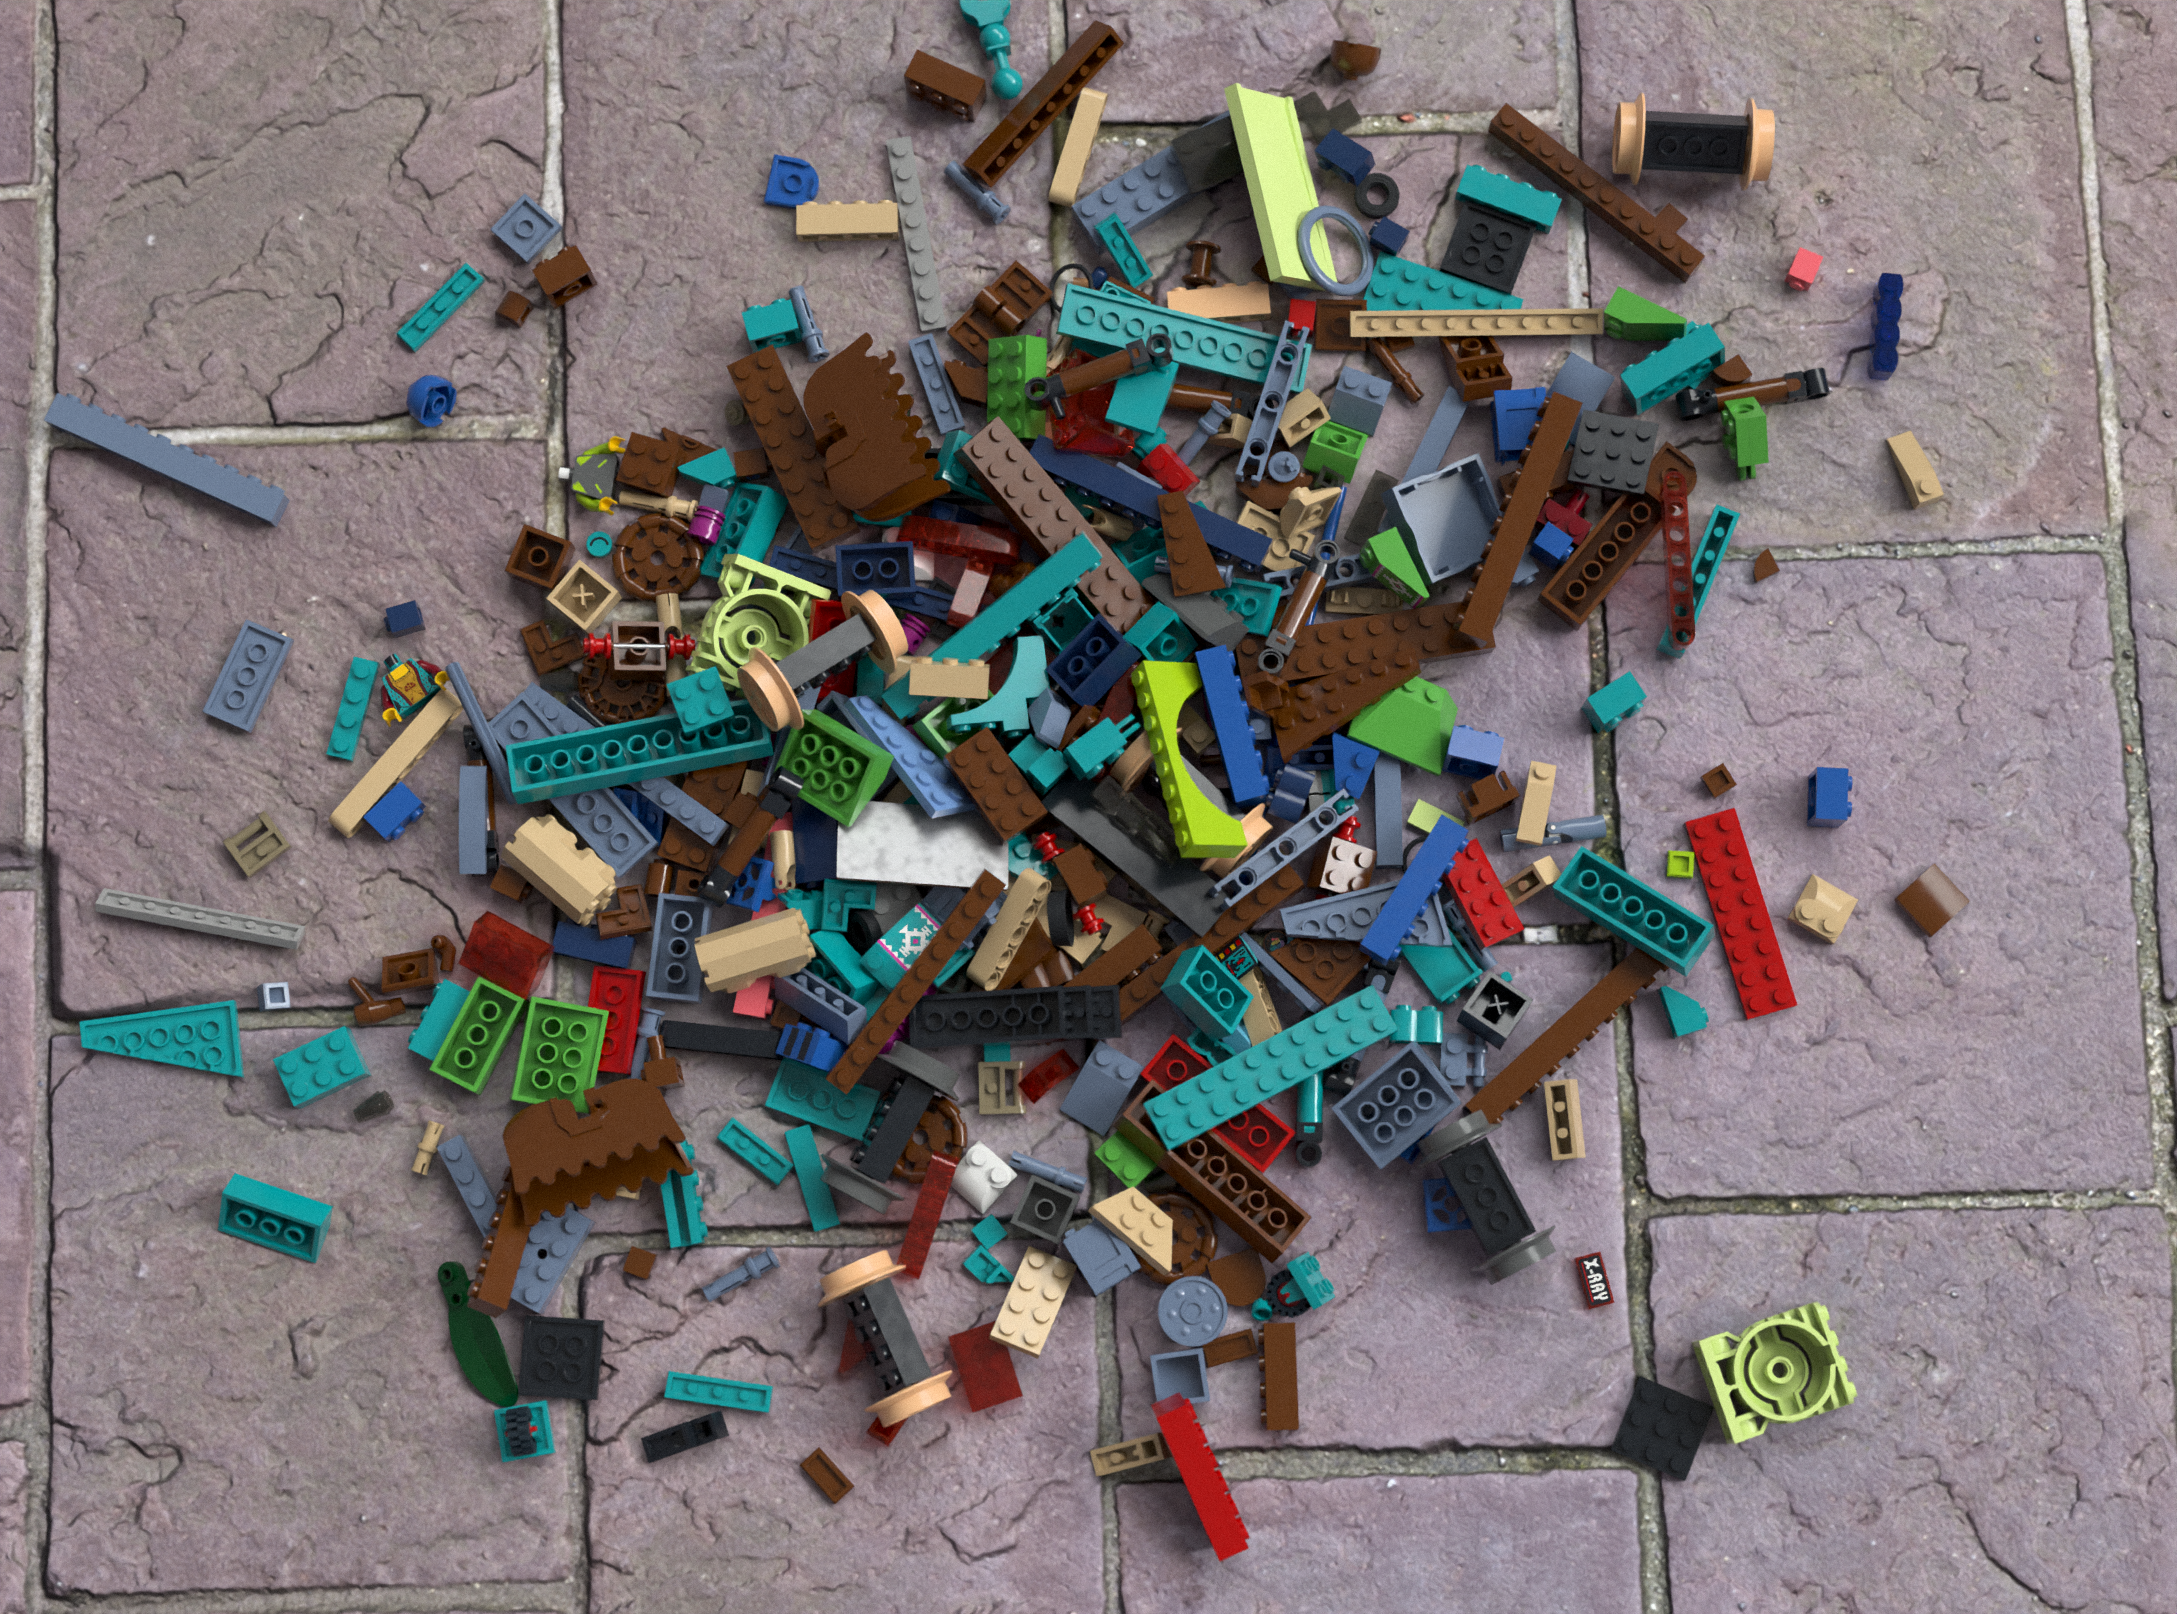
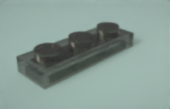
M1377 469L1375 470L1344 536L1345 540L1363 547L1366 541L1373 537L1386 510L1381 493L1397 486L1399 479Z

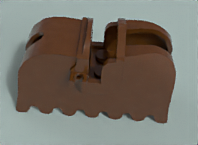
M866 332L846 349L816 369L807 381L803 394V404L806 415L814 428L812 433L815 447L819 454L827 459L822 465L825 487H831L835 498L840 504L854 511L860 517L871 522H885L950 492L951 488L945 480L934 481V475L941 467L940 462L935 458L925 459V454L931 449L932 442L928 437H916L917 431L922 428L923 420L917 415L907 416L908 410L914 404V398L909 394H898L899 389L905 383V377L898 372L890 374V368L897 360L895 352L889 350L880 356L873 355L867 357L866 351L872 346L873 339Z
M637 1078L622 1079L598 1089L592 1087L583 1090L590 1115L588 1117L578 1120L574 1105L570 1100H558L557 1097H553L548 1101L533 1104L519 1111L511 1118L505 1126L502 1136L512 1169L515 1191L521 1197L527 1227L537 1225L540 1222V1214L544 1211L549 1212L554 1218L564 1216L566 1205L569 1203L575 1204L578 1209H587L590 1207L591 1198L594 1195H600L604 1201H612L616 1198L619 1187H625L630 1193H637L641 1190L642 1181L646 1178L651 1179L656 1185H662L667 1181V1173L671 1170H675L682 1177L690 1176L694 1173L680 1143L686 1140L685 1135L671 1114L659 1089L650 1082Z

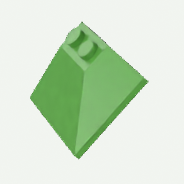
M1416 676L1398 689H1391L1380 697V701L1374 705L1370 703L1360 710L1361 713L1351 719L1347 733L1348 738L1431 774L1440 776L1458 708L1446 689Z

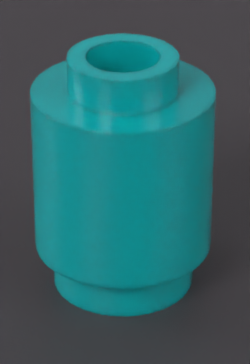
M1159 426L1154 437L1140 433L1132 442L1133 446L1130 448V451L1142 461L1159 444L1167 443L1165 438L1167 434Z

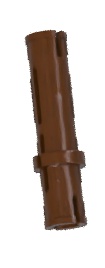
M1380 337L1371 339L1366 344V347L1394 381L1393 385L1403 392L1411 405L1420 401L1424 397V393L1412 380L1411 373L1405 371Z

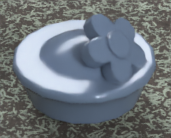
M1281 451L1274 454L1268 463L1270 475L1279 482L1292 481L1299 473V461L1294 454Z

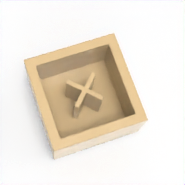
M579 559L546 599L551 606L588 635V633L594 632L622 599V596L618 590Z

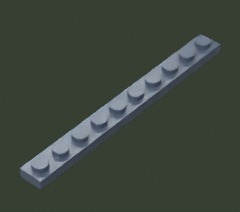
M531 682L524 691L561 734L595 728L535 683ZM664 777L627 783L712 846L717 843L729 827L726 822Z

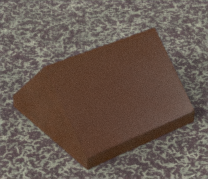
M434 948L383 957L381 989L389 997L434 989L440 982Z

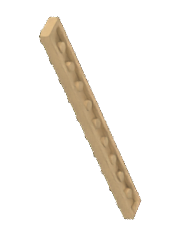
M1603 308L1349 311V337L1603 334Z

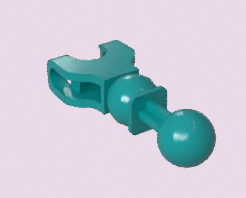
M959 0L963 19L970 25L978 28L980 32L979 43L986 52V58L988 61L993 60L996 70L991 79L993 93L1003 100L1016 98L1022 91L1023 80L1015 69L1010 68L1007 57L1011 55V35L1004 26V19L1011 10L1010 0Z

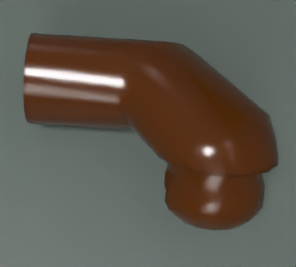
M435 935L431 939V946L442 956L440 970L453 972L456 947L448 937Z

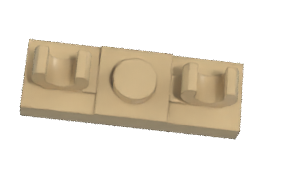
M1347 587L1326 592L1325 613L1371 616L1403 611V599L1391 590Z

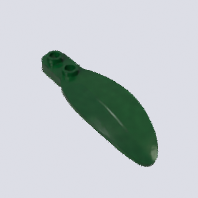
M458 1261L444 1262L438 1269V1280L449 1306V1331L459 1364L471 1383L486 1398L504 1407L514 1406L519 1399L517 1383L499 1333L489 1315L467 1306L470 1298L467 1293L471 1283L464 1266ZM448 1271L451 1273L450 1278H448ZM457 1295L460 1296V1302H459V1303H458V1301H457Z

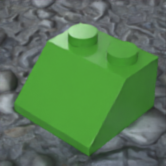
M1327 421L1315 430L1302 467L1309 469L1313 473L1332 477L1335 481L1350 484L1368 435Z

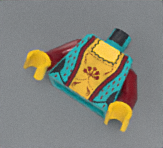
M397 654L387 657L384 660V664L390 673L382 678L384 685L381 687V706L383 709L382 716L388 727H391L390 722L393 719L401 722L402 718H407L431 701L441 689L445 691L444 684L450 680L447 672L443 671L439 666L424 660L415 662L410 658L403 663Z

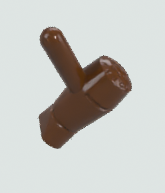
M351 977L348 980V985L363 1002L354 1007V1019L359 1026L377 1024L393 1016L406 1013L405 1004L401 997L375 1001L357 978Z

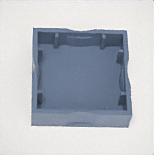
M1479 453L1381 493L1392 523L1397 528L1425 587L1472 568L1479 563H1483L1484 559L1480 558L1481 552L1488 539L1492 540L1493 535L1489 533L1494 520L1497 519L1498 515L1501 516L1503 512L1499 510L1492 483Z

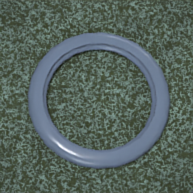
M1323 205L1310 210L1301 221L1298 231L1299 253L1306 270L1313 280L1327 292L1338 296L1357 295L1369 283L1374 266L1372 247L1365 231L1354 217L1338 207ZM1327 217L1339 221L1351 232L1356 240L1362 264L1359 277L1352 283L1340 284L1326 276L1315 261L1311 250L1310 232L1314 223L1319 219Z

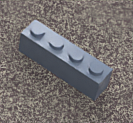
M802 968L798 973L785 977H774L775 997L845 1043L850 1044L866 1025L867 1014L864 1006L805 968Z
M458 1135L437 1148L485 1238L491 1228L488 1226L489 1219L493 1212L496 1211L498 1205L495 1203L496 1195L466 1137Z

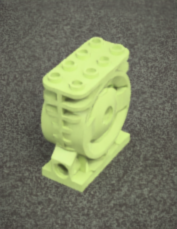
M725 554L721 563L724 566L718 580V586L723 596L706 613L701 626L700 636L696 640L698 642L696 651H692V662L690 666L687 665L685 671L689 672L690 676L716 666L725 691L733 692L736 690V696L747 699L737 677L738 668L731 665L722 655L719 647V638L726 655L739 665L743 666L749 662L748 654L752 647L761 649L770 659L781 661L809 643L807 625L810 621L812 599L829 600L832 591L740 554ZM752 576L763 580L765 585L763 589H748ZM781 588L793 591V599L791 600L784 594H781ZM753 604L761 606L774 616L779 625L780 632L790 636V639L787 640L780 637L777 624L764 611L742 609L733 613L730 617L725 616L727 611L730 612L741 605ZM753 631L756 639L750 645L747 642L746 636L748 632Z
M1812 1302L1762 1319L1749 1325L1738 1337L1729 1332H1723L1692 1342L1727 1444H1737L1763 1434L1768 1423H1794L1854 1403V1397H1857V1392L1853 1382H1848L1845 1372L1848 1371V1367L1844 1357H1839L1836 1346H1839V1342L1834 1330L1830 1331L1827 1321L1830 1320L1825 1305L1820 1306L1819 1302ZM1775 1326H1779L1783 1337L1798 1343L1810 1360L1811 1379L1806 1391L1803 1393L1806 1401L1805 1407L1799 1393L1804 1388L1808 1379L1809 1368L1807 1360L1801 1350L1795 1345L1780 1340ZM1752 1337L1756 1349L1748 1362L1747 1372L1749 1380L1757 1393L1767 1399L1775 1400L1780 1415L1774 1414L1772 1404L1757 1398L1750 1391L1745 1381L1744 1362L1749 1350L1752 1348L1749 1342ZM1728 1339L1734 1342L1732 1347H1730ZM1727 1358L1726 1375L1728 1385L1725 1384L1719 1365L1716 1363V1361ZM1776 1363H1780L1784 1367L1785 1372L1781 1378H1777L1772 1372V1368ZM1730 1392L1748 1412L1736 1415L1729 1396ZM1755 1417L1761 1418L1759 1425L1757 1424Z

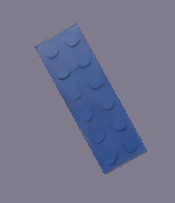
M1226 645L1195 652V663L1197 664L1202 681V691L1232 801L1239 809L1264 803L1266 795L1269 794L1270 787L1267 776H1262L1260 772L1263 761L1260 751L1254 750L1253 745L1256 744V735L1253 725L1248 726L1246 721L1249 720V710L1246 700L1241 701L1240 699L1243 689L1239 675L1234 676L1233 673L1236 666L1233 652L1227 651Z

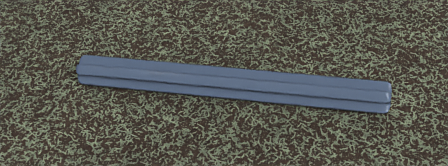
M453 662L447 665L445 670L508 804L513 805L517 801L512 793L508 765L459 662Z

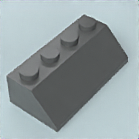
M1159 572L1144 579L1141 583L1168 608L1175 611L1201 637L1216 646L1226 645L1227 651L1233 652L1250 629L1242 622L1244 620L1243 616L1233 609L1231 611L1227 610L1228 604L1218 596L1213 598L1210 595L1211 592L1175 598L1172 577L1169 573Z

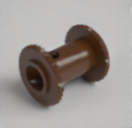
M1202 240L1188 242L1186 249L1193 252L1190 274L1182 276V282L1192 287L1203 285L1216 286L1217 281L1210 277L1212 254H1219L1221 252L1220 246L1213 242Z

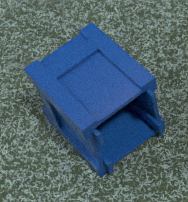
M1545 387L1494 391V399L1490 401L1489 405L1495 463H1501V466H1504L1506 461H1518L1526 444L1530 445L1531 441L1527 440V437L1535 421L1540 420V417L1536 416L1546 396Z

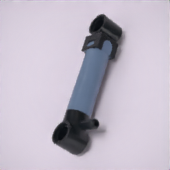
M1399 953L1394 962L1389 960L1386 966L1373 959L1362 990L1373 984L1384 1004L1403 954ZM1367 1048L1333 1065L1323 1089L1342 1097L1348 1095L1351 1092Z

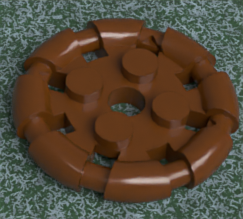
M662 513L643 515L637 518L638 521L631 526L628 524L624 527L614 544L616 550L615 554H612V567L616 579H620L623 583L622 588L627 593L641 601L646 599L656 603V596L669 593L680 595L684 591L688 592L694 586L701 574L699 569L701 562L704 561V553L699 537L692 538L687 536L690 527L688 523L675 516L668 518L662 516ZM660 526L669 527L668 534L659 532ZM644 529L647 535L639 540L636 534ZM684 537L687 543L681 548L677 541ZM626 549L632 550V558L625 557ZM658 552L665 555L664 562L660 565H654L651 562L652 556ZM683 559L691 560L690 567H682ZM635 570L639 576L631 579L629 573ZM677 577L680 582L671 587L669 582ZM649 582L657 584L655 591L648 590Z
M595 654L593 659H588V656H586L582 663L584 665L582 672L578 674L580 699H584L587 704L586 707L604 723L620 724L651 718L659 712L666 701L664 699L666 693L665 674L662 680H630V684L626 688H620L617 686V680H610V662H607L603 654ZM593 669L600 670L597 678L591 676ZM649 685L657 687L654 695L647 693ZM599 690L603 697L595 700L593 694ZM641 703L643 709L634 713L631 706L634 707ZM611 705L619 707L617 714L610 712Z
M943 1095L941 1097L932 1096L929 1104L937 1107L935 1115L925 1109L891 1172V1175L894 1177L907 1179L911 1184H930L941 1176L945 1178L951 1174L960 1163L962 1151L964 1148H967L966 1122L963 1123L959 1114L961 1112L958 1107ZM950 1119L953 1128L946 1131L942 1122ZM924 1130L928 1133V1140L925 1144L918 1145L914 1142L913 1136L916 1131ZM946 1142L954 1144L951 1154L943 1151ZM936 1159L939 1166L930 1170L927 1163ZM907 1160L916 1163L913 1170L905 1168Z
M1167 1190L1165 1194L1157 1195V1193H1154L1146 1198L1159 1209V1205L1170 1204L1171 1211H1165L1164 1213L1173 1220L1172 1231H1175L1179 1237L1178 1242L1172 1245V1264L1181 1262L1182 1271L1172 1272L1171 1269L1164 1276L1129 1246L1141 1266L1137 1272L1139 1274L1141 1272L1144 1273L1154 1283L1168 1286L1184 1277H1199L1207 1269L1205 1266L1209 1260L1214 1259L1218 1246V1234H1215L1214 1229L1216 1222L1211 1212L1205 1205L1198 1203L1192 1199V1195L1185 1192ZM1185 1207L1194 1212L1190 1219L1181 1214ZM1203 1227L1205 1236L1197 1238L1195 1228ZM1194 1249L1202 1253L1197 1261L1190 1257Z

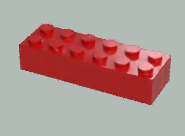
M1172 1034L1140 1073V1077L1147 1083L1153 1079L1164 1090L1169 1091L1213 1068V1066L1176 1035ZM1261 1104L1211 1129L1262 1174H1264L1296 1133Z
M1180 1392L1152 1404V1410L1219 1562L1249 1549L1245 1541L1250 1539L1241 1517L1235 1518V1516L1239 1515V1511L1231 1494H1225V1492L1229 1491V1488L1220 1469L1214 1470V1468L1219 1467L1210 1446L1204 1447L1208 1440L1199 1421L1196 1423L1193 1421L1198 1419L1189 1398L1183 1399Z

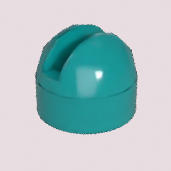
M1258 1298L1253 1302L1251 1315L1254 1319L1266 1321L1272 1317L1273 1307L1272 1305L1269 1306L1268 1299L1262 1300V1298Z

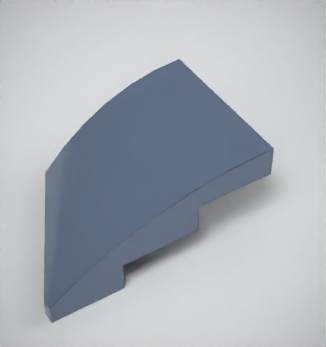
M1573 352L1568 356L1548 390L1546 397L1549 398L1555 391L1583 403L1569 436V443L1575 446L1583 410L1594 412L1597 410L1615 377Z

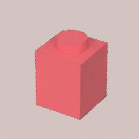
M1800 247L1794 257L1785 282L1789 283V286L1793 289L1808 291L1823 256Z

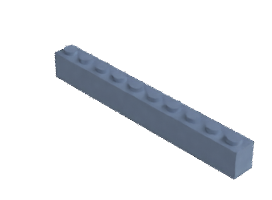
M57 393L44 418V421L51 427L277 527L290 501L284 495L285 491L272 484L270 487H266L261 484L262 480L250 474L246 478L238 474V469L228 464H225L224 467L216 464L217 460L203 454L202 457L193 454L194 450L186 445L180 444L177 447L170 444L172 440L161 434H157L156 437L148 434L149 430L139 424H135L132 427L125 423L126 419L112 413L111 417L103 414L104 410L90 403L89 406H85L80 403L81 399L67 393L65 397Z

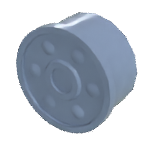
M1189 1276L1178 1279L1167 1287L1159 1302L1158 1316L1164 1332L1172 1340L1181 1345L1194 1347L1211 1342L1221 1333L1227 1321L1228 1307L1222 1291L1213 1282L1202 1277Z

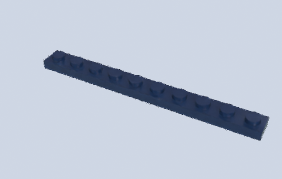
M775 545L769 563L770 567L815 585L838 591L836 562ZM915 585L916 598L885 600L889 606L962 627L988 607L984 604ZM1016 633L1010 638H1008L1007 635H1005L1003 638L1014 641Z

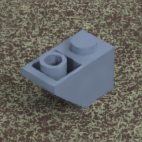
M1046 687L1027 711L1037 740L1044 745L1050 744L1057 749L1061 743L1071 711L1065 698Z

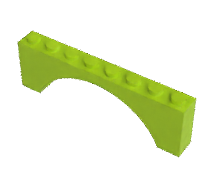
M1142 661L1131 673L1132 683L1138 697V706L1141 708L1144 728L1150 741V750L1154 756L1157 775L1160 778L1163 797L1166 800L1169 819L1173 825L1181 857L1236 858L1248 846L1242 823L1222 812L1203 795L1188 774L1178 748L1176 729L1181 706L1203 686L1197 664Z

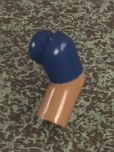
M1102 266L1096 267L1091 273L1094 290H1098L1107 280V270ZM1073 277V285L1089 288L1087 278Z

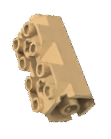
M552 815L531 817L515 832L514 836L516 838L513 843L508 841L504 846L500 857L577 924L581 923L584 927L592 921L595 916L594 913L598 909L603 911L610 904L611 899L609 897L617 889L613 879L616 876L614 869L599 859L592 849L577 850L575 847L577 843L576 836L562 827Z
M795 908L695 938L697 958L701 971L708 975L704 980L710 992L720 990L730 994L749 988L759 977L771 975L781 978L798 973L808 962H811V958L816 957L813 944L808 937L810 932L806 919L803 918L801 909L796 910Z

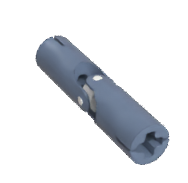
M1603 815L1546 823L1545 831H1547V837H1543L1541 846L1516 841L1518 827L1500 830L1503 852L1606 837V825Z

